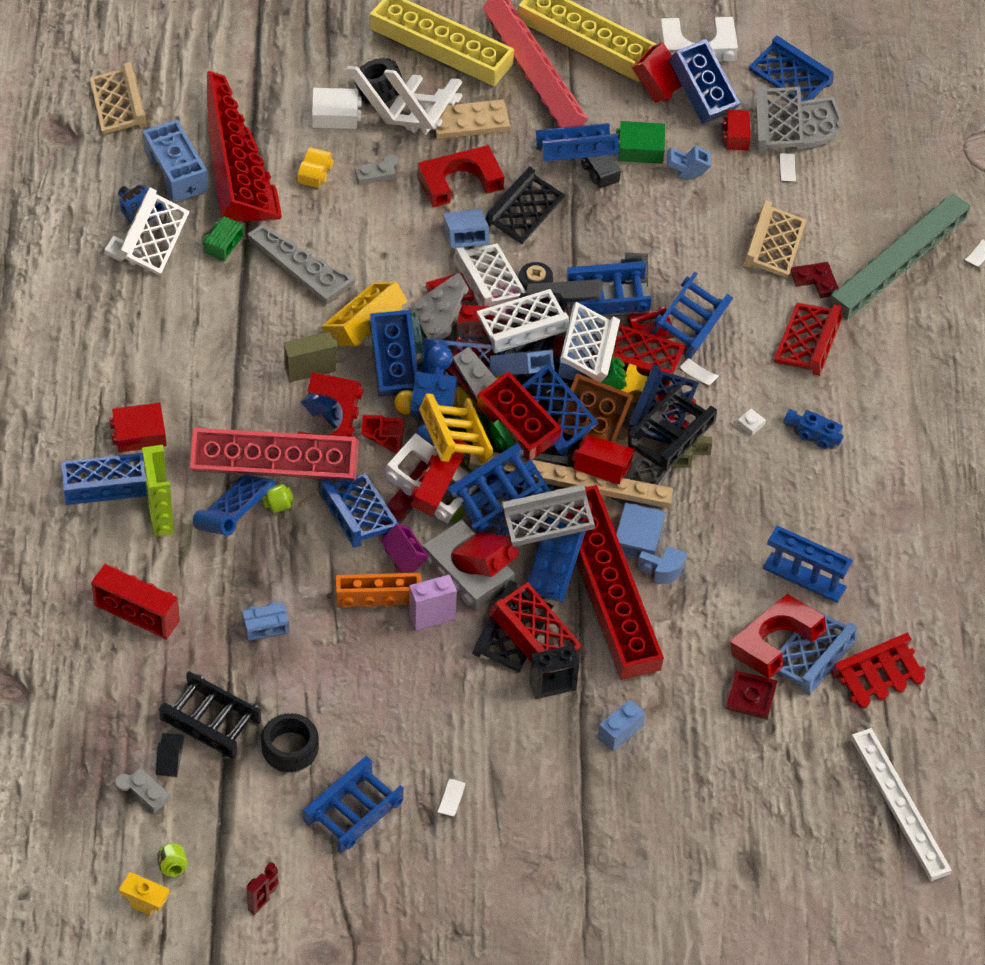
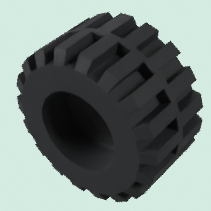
M390 58L373 59L360 66L361 72L384 103L399 96L384 74L385 70H395L402 78L396 61ZM355 82L359 95L362 96V101L369 104L370 101Z

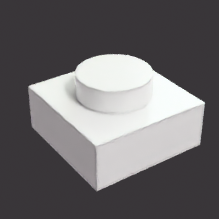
M752 409L747 411L737 421V425L751 436L766 423V420Z

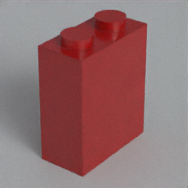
M663 42L651 46L631 67L655 103L668 101L673 97V92L682 87L669 62V58L672 55Z
M160 402L112 409L113 417H109L110 429H115V433H111L113 445H117L118 453L142 450L143 447L167 446Z
M588 435L585 441H581L579 449H576L573 454L572 461L575 462L573 469L620 485L631 467L635 449Z
M478 532L451 553L459 571L493 577L520 556L517 546H512L510 537L485 532Z

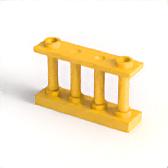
M425 394L419 411L440 460L449 462L451 455L454 452L477 454L482 465L487 463L493 454V448L471 400L466 398L462 408L438 405L433 394ZM442 414L460 416L462 420L444 418ZM448 427L464 428L468 433L450 431ZM453 439L471 441L473 446L455 444Z

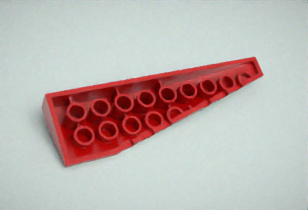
M208 71V129L220 215L237 222L281 219L282 213L276 186L270 184V173L265 171L263 167L265 162L257 153L259 149L250 129L245 127L244 116L239 114L237 110L239 105L231 96L233 92L224 75Z

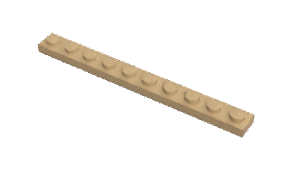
M493 452L491 458H489L488 461L492 460L501 453ZM471 454L468 468L476 470L482 464L477 454ZM521 458L523 464L528 462L526 458ZM532 460L546 484L564 488L584 484V487L597 485L601 495L670 509L673 488L623 478L619 485L574 470L571 467ZM509 463L504 466L503 471L507 475L517 468L514 464ZM534 475L532 477L534 481L539 482L538 477Z

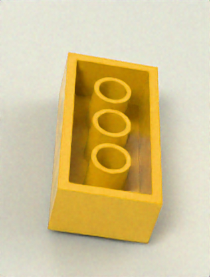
M397 281L373 282L326 321L321 328L324 333H331L332 338L337 340L338 346L356 347L363 342V338L371 335L369 325L371 313L400 311L402 305L407 302V299Z

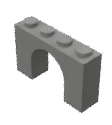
M461 520L423 545L424 550L429 556L425 563L431 565L439 577L450 574L457 593L462 597L464 603L476 611L502 594L509 580L514 581L515 573L508 566L504 567L493 577L466 574L459 571L452 563L454 559L451 553L475 535Z

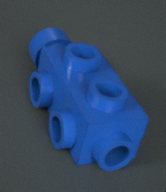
M789 409L783 421L788 426L798 427L796 433L803 440L811 439L824 449L828 447L833 449L835 444L839 446L844 437L841 434L843 425L809 410H806L804 415L801 416L797 414V411Z

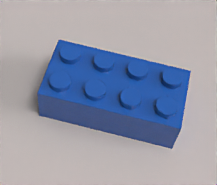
M707 39L677 50L669 58V62L702 124L726 115L727 110H735L739 106L740 101Z
M410 310L371 313L369 325L378 397L397 395L402 390L413 391L418 369Z

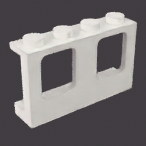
M416 433L387 464L383 473L388 481L395 483L409 496H411L415 486L420 487L421 482H419V479H411L398 469V465L410 452L426 464L431 455H437L435 447ZM458 467L451 483H456L469 473ZM475 485L470 488L469 495H474L479 486ZM457 496L450 505L440 502L434 513L435 516L448 524L452 516L462 506L461 502H463V499Z

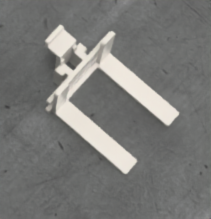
M348 66L346 68L347 72L386 124L404 126L406 130H410L412 133H416L420 128L426 135L430 129L435 130L436 127H440L443 121L438 118L446 106L458 104L463 96L461 93H456L462 84L460 79H451L445 89H438L435 95L416 94L414 92L423 80L421 75H412L407 84H405L397 71L385 70V76L399 94L389 109L358 67ZM405 105L411 110L410 115L400 114Z

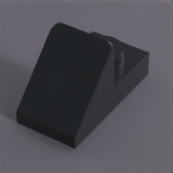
M162 733L161 743H158L156 775L178 777L185 740L184 735Z

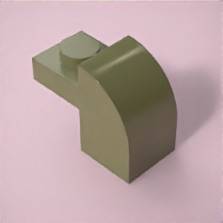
M701 436L671 467L691 468L693 455H711L712 437Z

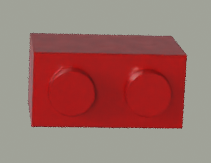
M727 110V116L723 117L722 127L726 128V131H723V142H726V150L749 151L751 138L750 110Z

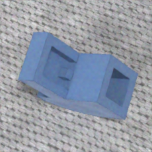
M694 146L687 154L671 147L667 151V165L678 170V177L697 178L711 167V154L697 146Z
M669 546L662 558L642 551L639 556L638 569L644 573L654 575V583L668 584L677 580L686 564L687 553Z

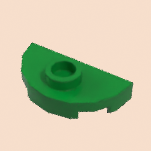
M500 420L492 424L491 432L497 448L506 451L516 444Z

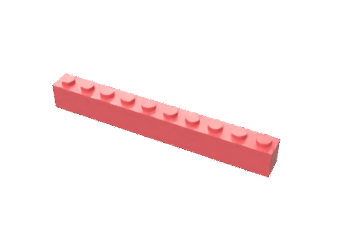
M488 0L483 6L486 12L485 16L493 22V28L502 36V42L514 49V57L518 60L516 62L517 65L525 71V77L533 83V89L541 95L542 103L550 109V115L558 121L557 126L559 128L582 126L588 120L587 116L510 0Z

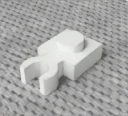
M113 236L105 248L104 254L122 262L116 256L124 240ZM135 249L131 255L140 258L141 251ZM127 259V262L129 264L134 266L136 265L135 263Z

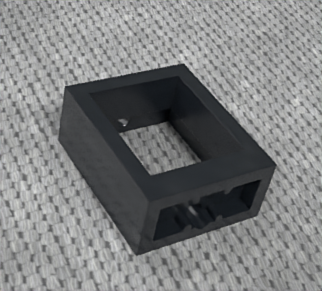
M573 645L532 654L529 682L535 699L577 690L580 662Z

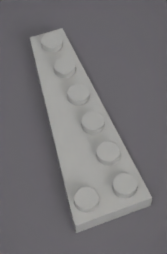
M263 224L248 233V239L326 304L355 284V279L336 267L333 269L326 264V261L321 258L319 260L311 256V252L299 249L294 242L285 239L282 235Z
M467 347L453 357L455 366L476 399L479 392L497 380L470 347Z

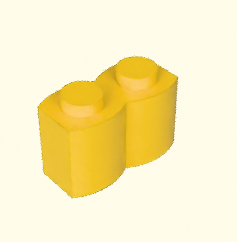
M310 147L298 170V183L315 188H320L322 183L325 184L328 176L327 172L332 170L334 164L332 153Z

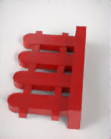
M908 632L834 664L831 674L834 679L842 677L839 681L841 685L846 684L852 695L850 701L852 704L856 702L860 708L865 709L871 702L869 697L871 695H875L878 700L883 701L889 695L887 688L893 687L896 692L902 693L907 687L906 680L911 679L916 685L923 683L926 669L924 666H919L913 656L915 650L908 647L912 640ZM900 660L907 673L902 675L895 662ZM882 668L889 681L883 682L877 672L878 669ZM864 676L871 689L865 690L859 678Z

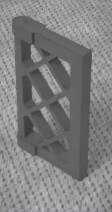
M639 455L624 478L631 480L634 475H637L640 482L655 483V485L661 486L672 471V468L666 472L650 460ZM642 463L649 466V468L638 470ZM659 470L663 473L660 477L656 478L654 471ZM651 472L653 479L642 481L640 474ZM611 497V499H613V500H615V501H617V502H619V503H622V504H624V505H625V503H628V504H637V505L642 506V507H647V505H648V504H643V503H638V502H634V501H629V500H624V499H619V498Z

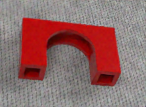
M489 145L418 163L417 176L433 208L451 203V189L445 178L453 172L466 171L474 174L480 180L486 194L504 190L505 176Z
M312 372L307 392L310 395L335 400L342 408V422L338 429L329 434V436L353 437L355 427H352L354 419L357 420L359 414L357 403L358 399H362L364 392L359 381ZM298 431V434H310Z
M786 594L771 608L763 612L754 622L750 623L742 632L732 638L730 641L732 656L770 679L784 667L781 651L769 645L763 639L772 632L790 630L813 643L827 631L825 616L791 595Z

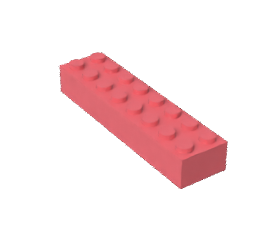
M193 428L190 469L194 472L356 481L359 440L356 437Z

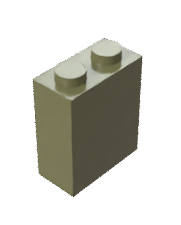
M330 332L284 342V368L290 382L310 378L312 372L327 374L336 371V363H338L336 350H338L337 340L332 338Z

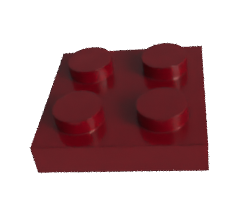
M736 670L726 710L768 720L778 680Z

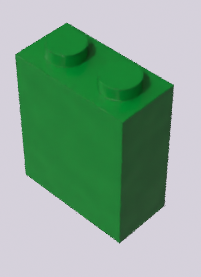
M620 121V128H616L619 140L618 161L663 164L665 123Z

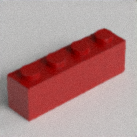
M453 439L455 444L469 445L461 440ZM454 452L449 462L441 461L438 453L436 456L431 455L427 466L430 467L428 472L423 471L419 482H421L420 487L415 486L410 496L414 498L411 506L433 517L465 453Z

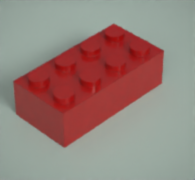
M509 371L477 394V406L493 423L500 420L514 442L519 444L524 452L523 456L528 461L533 460L561 439L562 428Z
M104 564L91 581L94 606L167 640L180 622L178 597L171 592H165L157 588L152 583L139 580L135 575H128L115 566L111 567Z

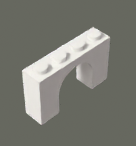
M715 17L714 39L709 44L718 61H736L738 45L733 17ZM661 18V43L665 44L671 55L677 50L695 44L683 37L679 18Z

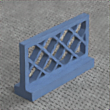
M823 614L826 620L827 636L819 637L812 643L807 639L801 640V635L794 633L779 650L782 652L783 661L787 660L789 666L783 667L777 673L803 686V691L811 695L832 670L834 664L839 662L856 642V625L852 623L845 625ZM837 628L841 630L840 634L830 635L829 629ZM829 641L830 645L828 648L818 649L817 643ZM814 644L815 650H803V645ZM791 647H800L801 652L789 654L788 650ZM817 655L818 659L816 662H806L805 657ZM802 658L803 664L792 665L790 659ZM802 669L806 671L802 678L793 672Z

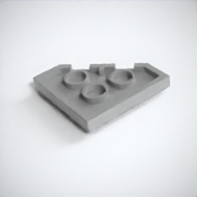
M459 272L410 305L427 338L443 340L451 333L452 321L454 318H457L462 306L460 303L463 295L467 294L469 289Z

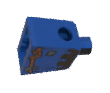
M137 185L131 190L123 186L118 191L120 210L131 224L145 194L149 190L142 185ZM156 201L154 206L157 212L164 211L163 204ZM152 217V218L147 219V222H149L150 220H152V219L155 218V217Z

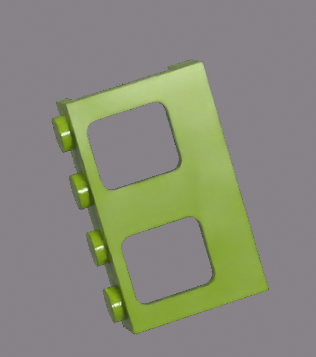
M163 445L143 447L146 493L154 537L175 534L170 481L167 482Z

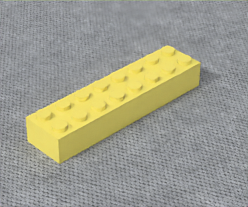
M382 0L370 13V30L494 87L513 65V48L408 0Z
M523 0L518 5V14L527 26L640 83L639 78L631 67L656 43L570 0Z

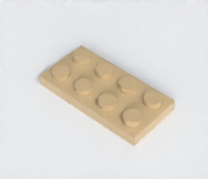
M504 99L454 104V106L447 105L438 118L442 119V124L440 127L435 128L436 138L444 139L510 131V123Z

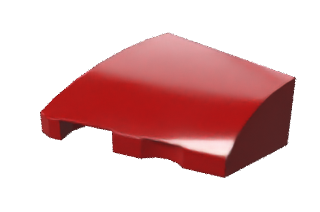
M363 414L361 435L397 454L402 449L405 419Z

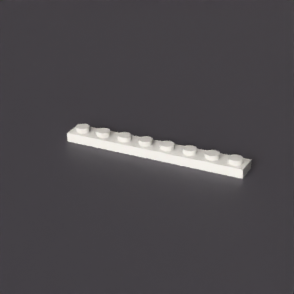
M872 728L852 734L851 740L930 882L950 875L952 871Z

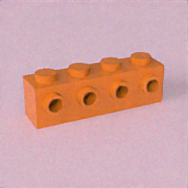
M421 573L336 575L337 607L409 606V585L420 583Z

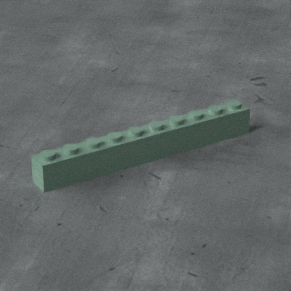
M955 194L944 198L936 208H932L927 216L920 218L914 227L908 228L902 237L896 238L889 248L883 249L876 259H871L864 269L858 270L851 280H846L839 290L836 289L830 296L829 308L832 309L834 305L842 306V317L845 320H849L968 218L971 205Z

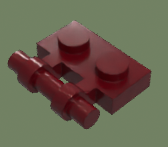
M272 862L267 864L264 874L261 873L257 878L251 879L247 885L248 911L254 915L270 900L269 895L275 892L278 887V869Z

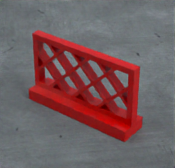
M796 303L774 357V363L811 369L813 375L820 376L842 321V306L834 305L831 309ZM803 310L808 311L809 314L800 317L798 312ZM820 314L828 315L826 318L822 320H819L817 318V316ZM813 318L815 323L807 326L804 321ZM801 323L803 328L795 331L793 326ZM817 327L821 328L822 331L816 334H813V332L811 331L812 329ZM807 332L810 336L802 340L799 335ZM795 337L798 342L789 345L787 340ZM814 341L816 346L808 349L805 344ZM802 346L804 351L796 354L793 349ZM786 352H790L792 355L788 358L781 357ZM808 355L811 359L810 362L801 361L800 358Z
M619 324L618 331L622 333V336L616 337L614 345L616 350L613 351L612 355L615 358L619 357L625 364L623 370L625 372L628 365L632 364L637 366L636 369L639 374L648 377L653 364L660 366V364L669 362L671 369L661 367V371L674 374L684 352L685 345ZM636 336L641 341L632 344L629 338ZM626 340L628 346L619 348L617 342ZM655 342L660 347L651 350L648 344ZM645 346L647 352L638 354L635 348ZM670 348L679 350L677 354L671 356L667 352ZM632 350L635 356L628 357L623 353ZM663 351L666 357L657 360L654 354ZM650 356L653 362H644L642 358ZM662 379V384L666 387L671 385V381Z
M528 582L503 600L500 599L488 612L530 662L534 653L563 647V639L569 640L574 646L575 651L582 647V644ZM526 590L531 596V601L521 599V593ZM506 603H517V611L511 610ZM521 604L531 606V614L522 613ZM535 607L541 608L545 612V617L535 615ZM521 618L531 619L530 627H526L521 622ZM535 621L545 622L544 630L536 629ZM549 623L555 624L558 627V633L549 631ZM535 634L544 635V643H539L535 638ZM549 637L558 638V646L549 645Z

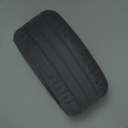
M297 713L277 715V717L268 721L262 731L261 748L263 756L268 764L283 772L303 770V768L312 764L318 754L319 735L317 728L311 720ZM284 733H297L308 741L304 748L290 753L280 751L272 744L278 736Z

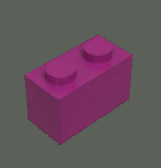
M396 524L381 540L385 547V552L392 557L395 567L401 572L414 573L429 557L408 526Z

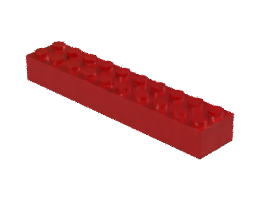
M597 485L585 487L595 529L585 532L576 563L620 680L661 671L664 660L662 651ZM584 505L573 508L580 511ZM563 510L557 511L558 515H560L563 512ZM569 512L565 518L573 519L576 515ZM582 517L579 519L581 521L589 523L587 519H584Z

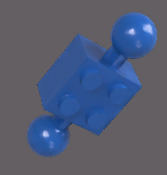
M436 345L429 350L427 362L432 368L431 374L416 372L410 409L411 415L414 418H422L419 408L426 393L433 394L438 405L455 406L458 386L456 376L443 375L444 370L451 365L453 360L452 353L446 346ZM442 414L444 418L453 419V415ZM424 422L417 428L416 434L435 447Z

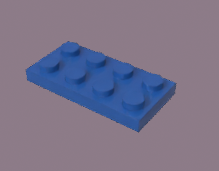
M548 517L547 524L551 525L555 519ZM578 520V521H577V523H579V524H584V523H586L585 521H581V520ZM560 522L557 528H566L567 524ZM586 531L540 541L527 582L541 598L563 602Z

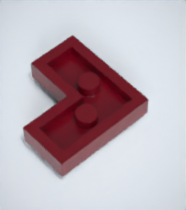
M828 262L791 267L790 273L796 287L815 284L820 298L830 297L836 289L839 290Z

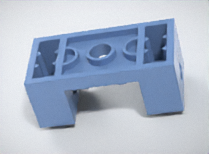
M178 119L142 131L144 152L150 163L158 162L165 174L166 191L173 203L208 192L207 169Z

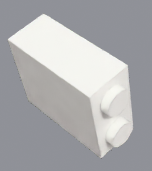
M313 88L312 128L357 129V121H361V110H358V108L362 106V96H358V89Z

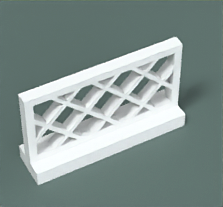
M150 187L141 202L116 257L121 260L126 258L160 276L190 211L157 195V191ZM156 201L163 204L164 211L157 212L154 206ZM171 212H179L183 215L182 219L174 221ZM167 214L170 223L162 224L159 216ZM155 217L158 226L150 228L147 219ZM172 226L175 234L167 237L164 228ZM160 229L163 238L155 240L152 231ZM148 233L151 241L142 243L140 235ZM165 241L168 249L167 251L160 252L157 243ZM153 245L156 254L148 256L145 247ZM140 248L144 257L137 258L131 254L133 250ZM158 257L161 264L160 267L153 266L150 259Z
M498 243L465 250L464 247L455 248L454 263L459 272L463 273L470 289L473 290L475 300L479 306L499 305L519 299L521 293H526ZM495 251L497 255L494 257L487 254V252ZM475 255L480 258L478 260H475L470 258L469 256ZM486 259L492 261V263L489 265L483 263L482 260ZM496 263L503 265L504 269L494 267ZM480 267L486 269L487 271L483 273L477 271V268ZM492 271L500 275L497 278L489 275V273ZM505 276L511 278L512 280L511 282L502 280V277ZM488 280L494 282V284L491 286L485 284L484 281ZM498 284H500L507 288L506 290H502L496 287ZM510 289H514L516 291H519V293L513 294L509 291ZM494 292L502 296L498 298H493L492 293Z
M551 289L477 311V316L492 343L494 353L566 332L569 325V317L566 312L563 313ZM545 297H549L550 299L549 304H545L539 301L540 299ZM528 303L531 304L532 307L530 310L522 308V304ZM536 306L546 309L543 314L534 312ZM506 309L514 310L512 316L502 312ZM549 311H553L558 314L552 317L547 316ZM518 312L527 315L525 320L515 316ZM490 314L496 317L493 321L485 319L484 316ZM531 316L540 319L536 322H529ZM499 318L509 320L507 325L497 323ZM512 322L521 324V326L516 328L510 327ZM498 328L503 330V332L493 334L492 330Z
M575 302L560 361L592 377L591 379L602 382L608 375L620 320L614 316L609 320ZM578 311L583 313L585 318L581 319ZM595 321L603 324L602 328H598ZM588 322L593 330H588L584 323ZM578 324L582 332L578 333L574 325ZM591 334H596L599 341L595 342ZM582 336H585L589 342L588 344L584 343V341L581 338ZM575 338L579 346H574L571 339ZM592 347L596 355L592 356L588 348ZM578 350H582L586 357L582 358ZM572 352L576 360L568 357L567 354ZM589 361L593 369L588 368L584 362Z

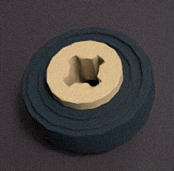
M530 262L521 268L519 281L527 292V286L530 283L553 282V272L544 263Z

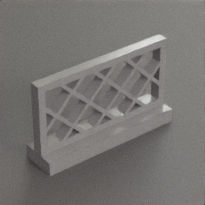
M763 84L756 85L759 153H766V148L804 147L800 87L763 89ZM788 94H797L792 100L786 97ZM767 95H776L778 97L772 101ZM781 100H784L788 104L784 107H781L777 103H779ZM791 106L797 109L793 114L787 111ZM773 107L779 110L775 115L769 112ZM782 114L788 116V118L785 121H782L778 117ZM792 120L798 123L794 128L788 125ZM773 121L780 124L775 129L769 126ZM783 128L789 131L785 136L779 132ZM794 134L797 137H799L800 140L792 141L789 139V137H791ZM774 135L780 138L779 141L770 142Z
M584 484L502 502L513 547L595 529ZM584 505L580 511L573 508ZM563 510V512L560 515L553 513L555 511ZM569 512L576 515L572 520L565 518ZM543 514L539 520L532 517ZM548 517L555 519L551 525L544 522ZM582 517L587 519L589 523L579 524L577 521ZM522 519V521L519 524L511 522L514 520ZM528 521L535 524L531 529L523 526ZM560 522L567 524L566 528L562 529L557 528V525ZM539 527L547 529L544 533L536 532ZM519 531L526 533L524 537L515 539Z

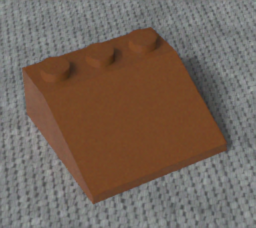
M576 374L571 391L599 423L580 440L585 441L588 435H592L615 443L632 403L633 395ZM567 402L566 412L577 413L578 404L576 402ZM562 415L559 416L557 421L559 425H561ZM565 416L564 426H575L576 416ZM580 417L578 427H586L592 421L588 417ZM564 429L563 433L574 437V430Z

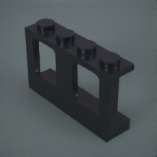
M679 384L673 390H669L665 398L661 402H657L653 410L649 414H645L636 427H632L627 435L628 447L635 449L637 453L666 472L716 422L717 409L710 406L705 410L681 394L682 386ZM678 405L696 418L686 429H680L663 418V415L672 406ZM648 430H654L671 441V444L661 454H655L638 442Z

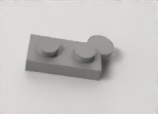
M390 154L382 162L355 166L359 185L396 179L394 167L398 166L399 158L396 155Z
M141 768L131 776L121 774L115 780L118 790L128 791L131 789L133 794L154 813L171 800L170 794Z

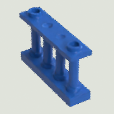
M609 123L536 130V148L543 150L544 161L619 154L618 135L610 134Z
M645 261L567 267L566 281L601 279L602 282L614 283L616 299H605L602 287L600 300L577 301L599 315L650 311L652 298L651 296H643L640 280L645 277ZM633 280L636 297L624 298L621 281Z
M696 272L691 277L686 276L680 285L683 289L663 316L659 314L653 323L656 327L652 332L655 335L661 327L681 340L689 348L685 353V356L689 359H692L733 299L729 294H726L723 300L717 299L693 283L698 274ZM687 289H690L712 304L713 308L716 309L714 313L712 311L708 312L686 297L684 293ZM680 301L705 318L704 321L707 322L705 326L703 324L699 325L675 308L677 303ZM671 314L696 331L695 334L698 335L696 339L694 337L690 338L665 321L667 317Z
M518 443L448 487L454 498L458 496L463 499L477 521L471 525L476 532L487 530L491 526L490 523L504 515L503 506L500 505L486 483V478L490 475H497L512 500L541 494L544 492L543 489L546 488L542 481L537 484L535 483L521 461V456L524 452ZM509 463L515 465L529 487L528 490L518 495L503 471L504 466ZM475 485L480 487L494 509L492 513L483 517L469 495V489Z
M777 525L767 542V545L775 548V553L771 552L762 569L838 603L847 588L846 585L839 583L840 578L844 579L853 560ZM783 552L793 556L794 561L783 557ZM802 561L812 565L813 569L802 566ZM821 570L832 574V577L828 578L820 574Z
M365 756L303 809V821L309 826L315 821L323 824L339 838L338 852L341 854L346 849H351L357 839L391 809L401 805L404 800V787L400 785L394 791L390 790L372 774V760ZM361 781H367L386 798L376 805L357 788V785ZM346 794H351L370 812L361 819L341 802V799ZM330 808H336L354 826L345 833L325 813Z

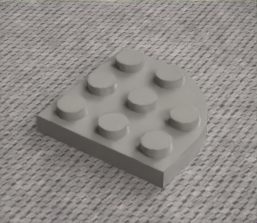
M834 96L801 101L804 147H796V149L816 147L832 140L838 133L841 122L840 110ZM791 106L787 111L793 114L797 109ZM782 114L785 121L788 118V116ZM792 120L788 125L794 128L798 123ZM794 134L791 136L793 141L800 140L799 137H797Z

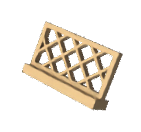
M131 62L124 63L125 68L90 78L103 135L140 125L141 129L148 127L135 71ZM124 76L120 82L114 81L116 77ZM101 81L105 82V84L102 87L96 86L95 84ZM110 84L116 86L113 91L107 90ZM121 88L127 90L123 96L117 94ZM103 93L109 95L105 101L99 99ZM113 97L119 99L115 105L109 103ZM123 102L129 103L126 109L120 107ZM105 107L112 108L108 114L102 112ZM116 111L122 112L119 118L113 116ZM127 115L132 116L134 118L133 120L129 121L123 120ZM109 120L115 122L113 125L105 127Z
M765 200L743 267L750 269L751 265L788 278L806 219L771 207L773 202ZM772 214L780 217L782 221L775 222ZM795 222L800 224V227L793 229L790 223ZM785 224L789 231L782 233L778 226ZM774 228L777 234L771 236L768 230ZM792 235L795 241L789 243L785 236ZM780 238L784 245L778 246L774 240ZM770 242L773 248L767 250L763 243ZM787 248L791 255L784 256L781 250ZM776 252L780 258L773 260L770 254ZM765 256L769 262H761L758 260V257ZM783 262L787 269H780L777 264Z

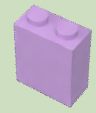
M450 574L409 585V616L415 630L456 620L457 590Z

